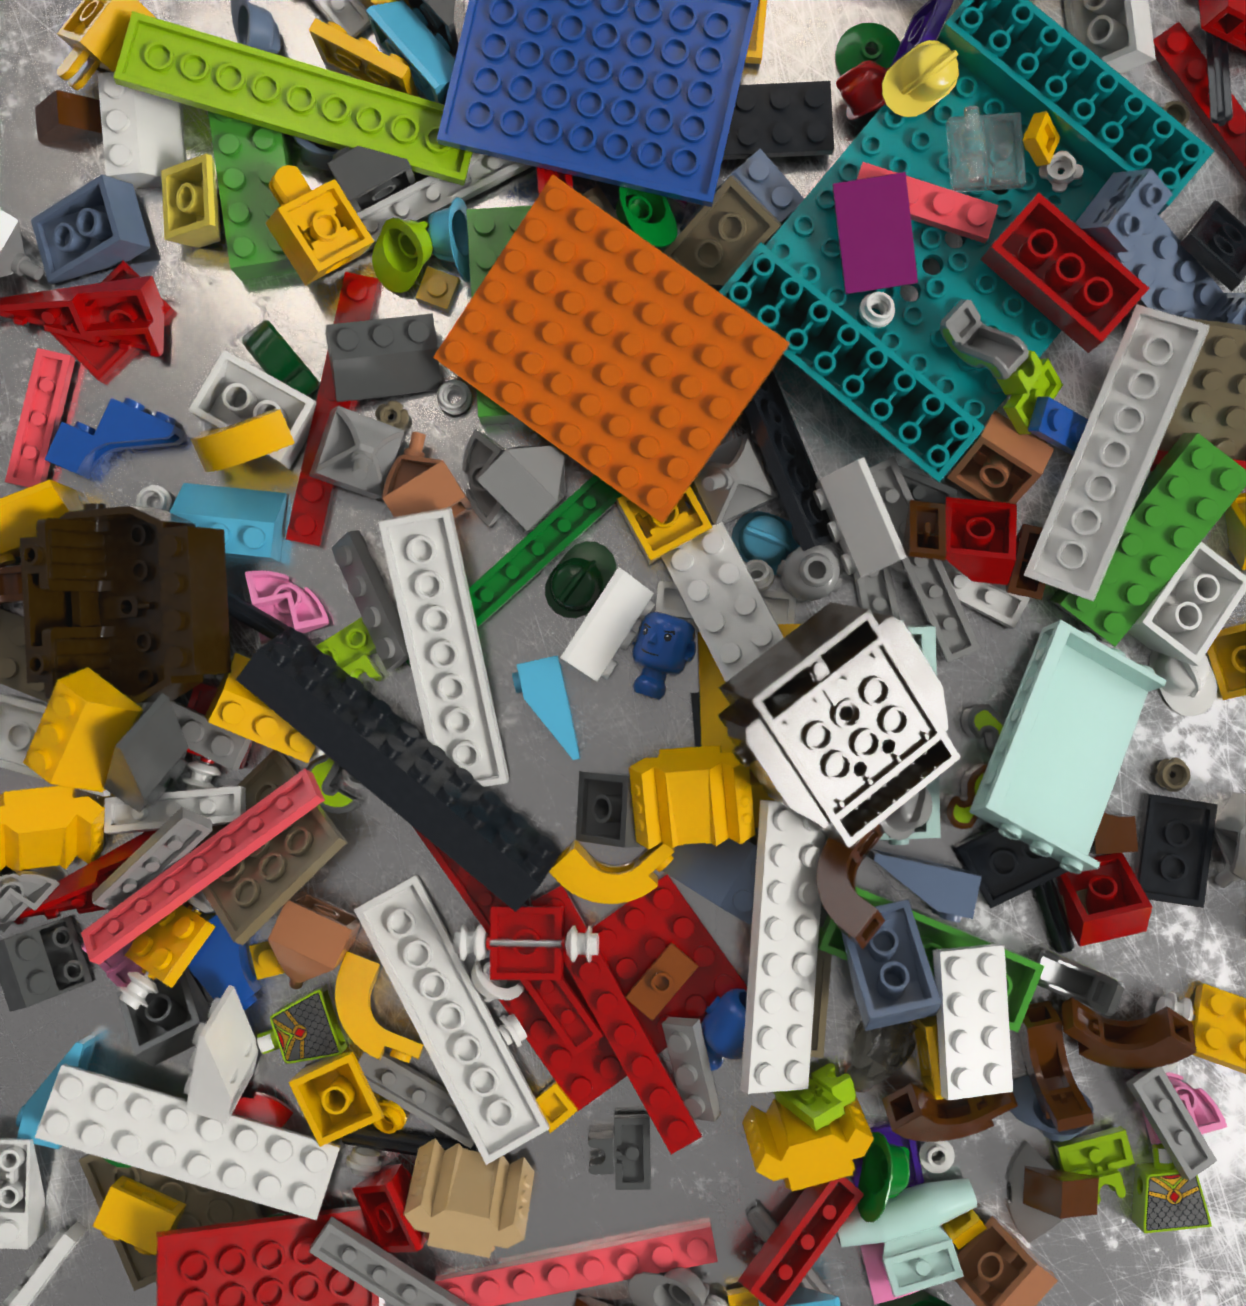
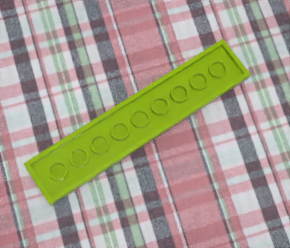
M132 11L113 77L116 84L339 150L347 147L353 149L356 146H361L405 158L410 163L414 172L458 185H465L473 152L440 145L437 142L444 104Z

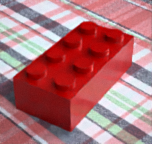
M1038 193L980 259L1087 353L1106 339L1150 289L1041 193Z

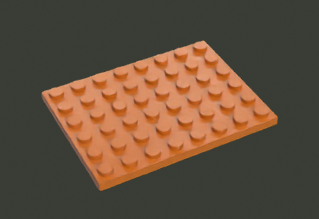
M552 175L433 358L655 519L664 523L787 350L790 342L559 178Z

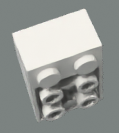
M231 985L227 987L221 998L216 997L213 1000L209 1009L207 1023L201 1022L196 1029L192 1043L197 1045L188 1064V1069L193 1071L188 1077L184 1088V1093L188 1094L187 1111L225 1124L230 1119L255 1072L259 1053L256 1038L234 986Z
M0 1138V1249H28L44 1234L45 1194L33 1139Z

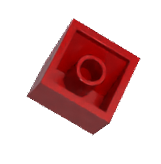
M946 497L945 559L973 582L1008 585L1016 561L1017 504Z
M1112 853L1094 857L1093 859L1100 862L1098 869L1082 871L1080 874L1068 871L1056 877L1059 893L1063 895L1069 927L1079 947L1147 931L1152 905L1123 853ZM1088 888L1086 894V907L1089 915L1083 907L1076 891Z
M403 1164L385 1165L352 1188L378 1246L388 1253L418 1252L426 1242L425 1232L415 1230L404 1216L412 1176L404 1168Z

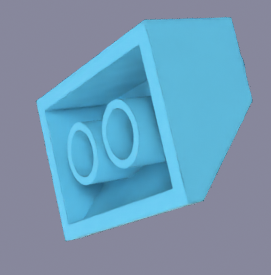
M403 0L370 6L366 13L377 43L388 55L391 53L396 54L409 64L415 86L427 100L445 105L455 59L449 53L451 49L446 40L439 33L434 36L427 28L429 24L424 15L417 8L411 10Z
M183 483L170 513L195 523L196 527L224 529L225 557L280 562L287 493Z

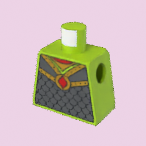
M327 983L275 1011L270 1016L273 1029L257 1034V1043L261 1053L266 1054L280 1049L286 1064L337 1056L342 1054L348 1047Z
M1153 1144V1162L1137 1164L1134 1167L1132 1222L1143 1233L1212 1227L1198 1175L1191 1180L1183 1179L1163 1144Z

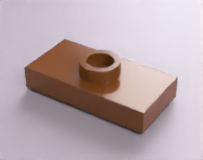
M670 942L629 990L625 998L653 1021L698 968V964L675 944Z

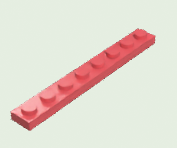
M307 769L300 771L83 930L81 934L89 961L100 965L325 801L314 774Z
M707 1222L435 1277L434 1282L470 1306H498L629 1280L635 1274L643 1272L659 1274L669 1272L673 1268H689L718 1262L711 1223Z

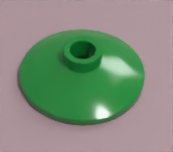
M868 22L851 27L842 35L835 51V64L840 76L867 60L874 61L886 69L889 68L899 48L900 41L890 29L881 24ZM873 48L877 51V54L869 55L865 49Z

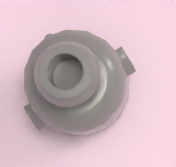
M822 545L805 551L798 547L785 560H781L776 573L780 575L785 590L800 601L811 602L826 597L832 591L838 592L842 578L839 577L840 569L837 558L831 550Z

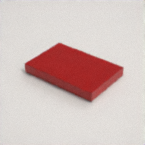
M123 260L102 282L137 278L140 276ZM162 299L165 306V322L175 310ZM50 332L101 383L137 349L132 348L128 351L119 349V344L104 340L94 343Z

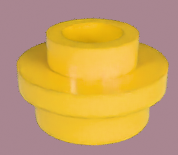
M383 1099L378 1101L384 1117L373 1123L375 1127L386 1134H393L396 1130L402 1129L407 1121L404 1109L391 1100Z

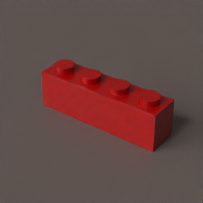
M846 1177L807 1187L737 1281L765 1306H784L862 1199L864 1193Z

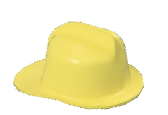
M926 40L915 46L897 60L885 74L882 82V96L886 106L894 114L902 117H916L926 112L955 87L959 76L958 61L956 59L958 52L951 50L946 44L937 40Z

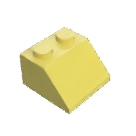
M204 154L161 170L164 239L196 248L221 241L218 179L212 155Z

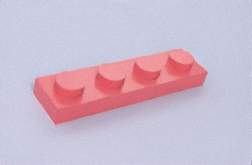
M862 162L856 180L895 174L897 172ZM906 176L911 220L982 243L988 240L999 205Z
M37 348L5 478L6 483L29 488L47 480L51 462L44 459L60 427L76 360L73 356Z

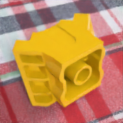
M721 745L659 749L658 757L643 758L629 766L636 842L648 850L661 842L672 849L678 845L696 843L717 846L728 838L742 844L755 835L749 766L745 768L737 760L733 752L723 753Z
M60 785L3 792V794H0V872L5 866L16 873L18 871L49 866H61L66 870L76 856L87 864L93 862L104 848L105 808L89 796L76 798L75 788Z
M857 1096L854 1102L844 1107L845 1114L817 1131L780 1104L775 1098L766 1113L751 1105L742 1124L756 1172L772 1181L783 1179L785 1187L791 1189L792 1192L853 1175L855 1170L853 1159L864 1157L874 1140Z

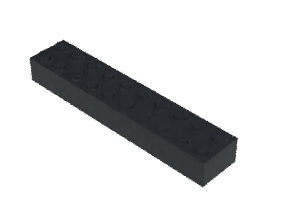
M289 627L257 649L236 680L515 912L542 884L562 851L555 846L551 839L537 832L522 815L513 812L501 802L497 794L483 787L468 770L459 767L446 756V753L440 747L433 745L423 737L414 725L405 722L392 711L385 701L376 698L364 688L360 680L351 677L337 665L331 656L322 653L310 643L307 636Z

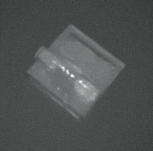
M969 106L964 109V116L948 118L946 129L951 190L970 192L1023 188L1026 184L1021 113L979 115L978 106Z

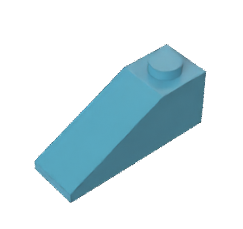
M559 656L516 664L518 672L512 673L516 693H523L524 700L573 760L580 759L579 746Z
M88 1035L76 1042L27 1103L21 1107L16 1119V1126L19 1127L17 1139H33L36 1145L54 1149L62 1147V1145L34 1137L61 1065L68 1064L88 1070L96 1036Z

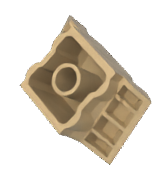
M435 1138L418 1149L404 1216L415 1230L425 1232V1238L428 1241L427 1246L490 1258V1254L495 1250L496 1246L508 1249L525 1239L534 1170L525 1157L509 1164L503 1155L486 1165L480 1152L463 1148L460 1143L444 1150Z

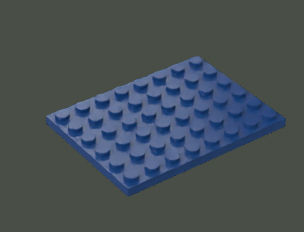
M469 0L437 135V142L444 146L712 207L759 0Z

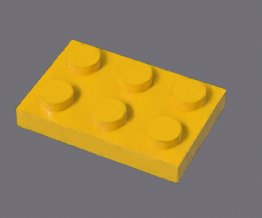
M316 18L314 19L309 32L323 62L354 78L419 96L409 64L403 58L393 53L388 56L378 51V48L365 38L359 37L357 40L347 35V32L340 25L332 21H328L326 24Z

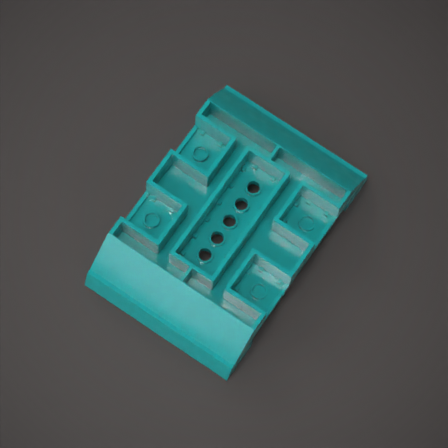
M964 0L945 22L937 41L946 44L951 50L958 52L956 59L958 61L959 76L951 92L926 112L916 117H902L894 114L884 104L768 243L764 245L760 242L719 291V293L790 342L789 347L783 354L788 360L938 483L983 431L986 421L1008 396L1004 394L989 369L986 367H972L962 361L951 350L941 334V320L960 300H971L980 314V321L983 324L1018 336L1028 347V350L1036 352L1039 358L1062 331L980 260L992 244L1038 193H1041L1062 213L1076 223L1111 175L1118 172L1152 169L1172 193V196L1159 211L1158 215H1160L1174 201L1214 152L1212 148L1029 0ZM1047 111L1061 137L1054 155L1059 151H1067L1075 158L1076 164H1080L1083 167L1082 177L1070 182L1064 192H1054L1052 184L1047 179H1042L1039 176L1041 166L1035 165L1029 152L1024 148L1022 140L1034 113ZM862 162L897 173L906 172V176L999 205L988 240L982 243L961 236L963 244L959 248H952L947 245L945 234L949 232L911 220L918 283L911 284V286L915 287L918 291V299L916 301L909 302L901 297L900 288L902 286L845 295L832 184L856 180ZM1063 169L1058 170L1059 174L1065 172ZM993 179L1003 181L1007 187V192L1002 195L993 193L989 186L990 181ZM929 258L935 259L940 265V273L936 275L926 273L922 266L923 261ZM884 292L892 298L895 315L887 326L881 328L871 327L860 317V303L868 294ZM871 308L875 313L881 315L879 310Z

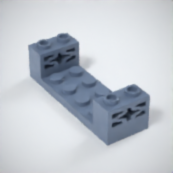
M1152 169L1113 173L1075 224L1150 288L1136 305L1138 304L1179 317L1246 325V293H1224L1199 262L1179 244L1181 241L1158 215L1159 211L1172 196V193Z

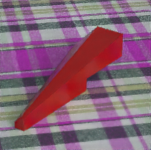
M152 275L0 297V316L13 319L14 324L23 326L26 323L44 326V331L94 343L104 340L119 344V349L128 351L132 348L150 351V356L160 357L163 353L165 306Z
M146 831L59 880L60 885L36 911L27 907L14 923L17 925L23 924L25 918L45 915L47 920L58 917L59 912L77 909L79 914L106 910L93 904L92 893L156 831Z

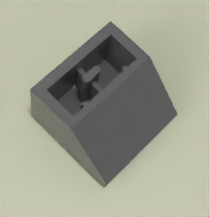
M71 916L0 940V984L10 1012L27 1008L93 982Z

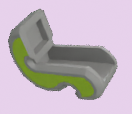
M960 300L941 320L940 331L945 342L968 365L975 368L986 367L991 371L994 378L1008 379L1028 358V347L1018 336L983 324L971 300Z

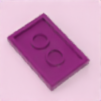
M906 172L832 184L845 295L917 284L918 278Z

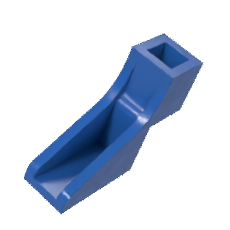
M126 397L124 402H120L111 398L97 429L79 421L76 422L74 427L61 422L44 460L89 479L96 464L105 455L114 450L177 444L182 440L185 432L175 426L176 419L157 411L154 417L143 412L146 406Z

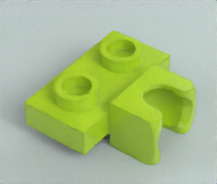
M1028 350V358L1008 379L996 378L1004 394L1011 395L1003 409L1019 435L1031 434L1028 432L1037 397H1050L1054 399L1063 386L1049 359H1039L1036 352Z
M362 617L315 646L322 653L331 656L337 665L351 677L358 679L360 674L367 673L375 681H381L383 678L378 667L370 657V655L377 651L369 631L363 623Z
M829 1063L811 1073L812 1079L809 1078L808 1089L774 1092L775 1098L780 1104L815 1131L828 1126L832 1121L845 1114L844 1107L855 1101L856 1093L851 1076L843 1074L836 1077V1069L833 1063Z
M1122 1126L1054 1143L1061 1171L1099 1176L1098 1204L1101 1201L1100 1188L1105 1184H1108L1111 1190L1116 1191L1118 1197L1124 1198L1126 1196L1121 1172L1118 1169L1134 1165L1135 1162L1126 1130Z

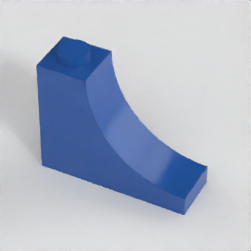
M216 914L208 921L216 926L187 967L213 999L216 997L221 998L229 985L234 986L245 1011L258 1000L254 994L263 986L257 980L248 953V941L243 946L233 942Z

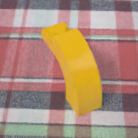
M272 409L219 429L213 427L200 432V436L191 439L205 472H214L233 467L295 444L281 409Z
M575 840L559 855L549 873L565 889L585 900L603 904L625 903L646 895L658 886V876L653 871L656 869L660 872L665 869L674 859L672 854L675 851L674 848L672 849L661 842L650 850L647 849L634 861L624 865L613 866L594 859Z
M347 951L341 963L335 986L336 1009L345 1032L361 1050L380 1061L386 1047L392 1049L389 1056L403 1062L410 1063L412 1057L419 1060L424 1049L423 1044L384 1029L373 1016L370 1002L371 993L382 968L381 965Z

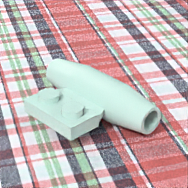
M968 1178L918 1184L905 1188L897 1197L888 1199L885 1210L880 1218L874 1222H865L860 1216L857 1205L836 1235L841 1248L884 1243L882 1262L893 1297L902 1296L964 1277L952 1239L939 1226L976 1208V1196Z

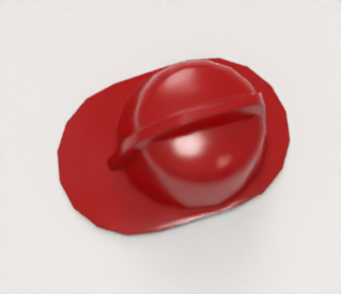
M867 60L853 67L837 79V88L848 105L846 116L849 120H856L869 112L880 109L884 104L886 105L882 96V82L889 68L886 69L874 61Z

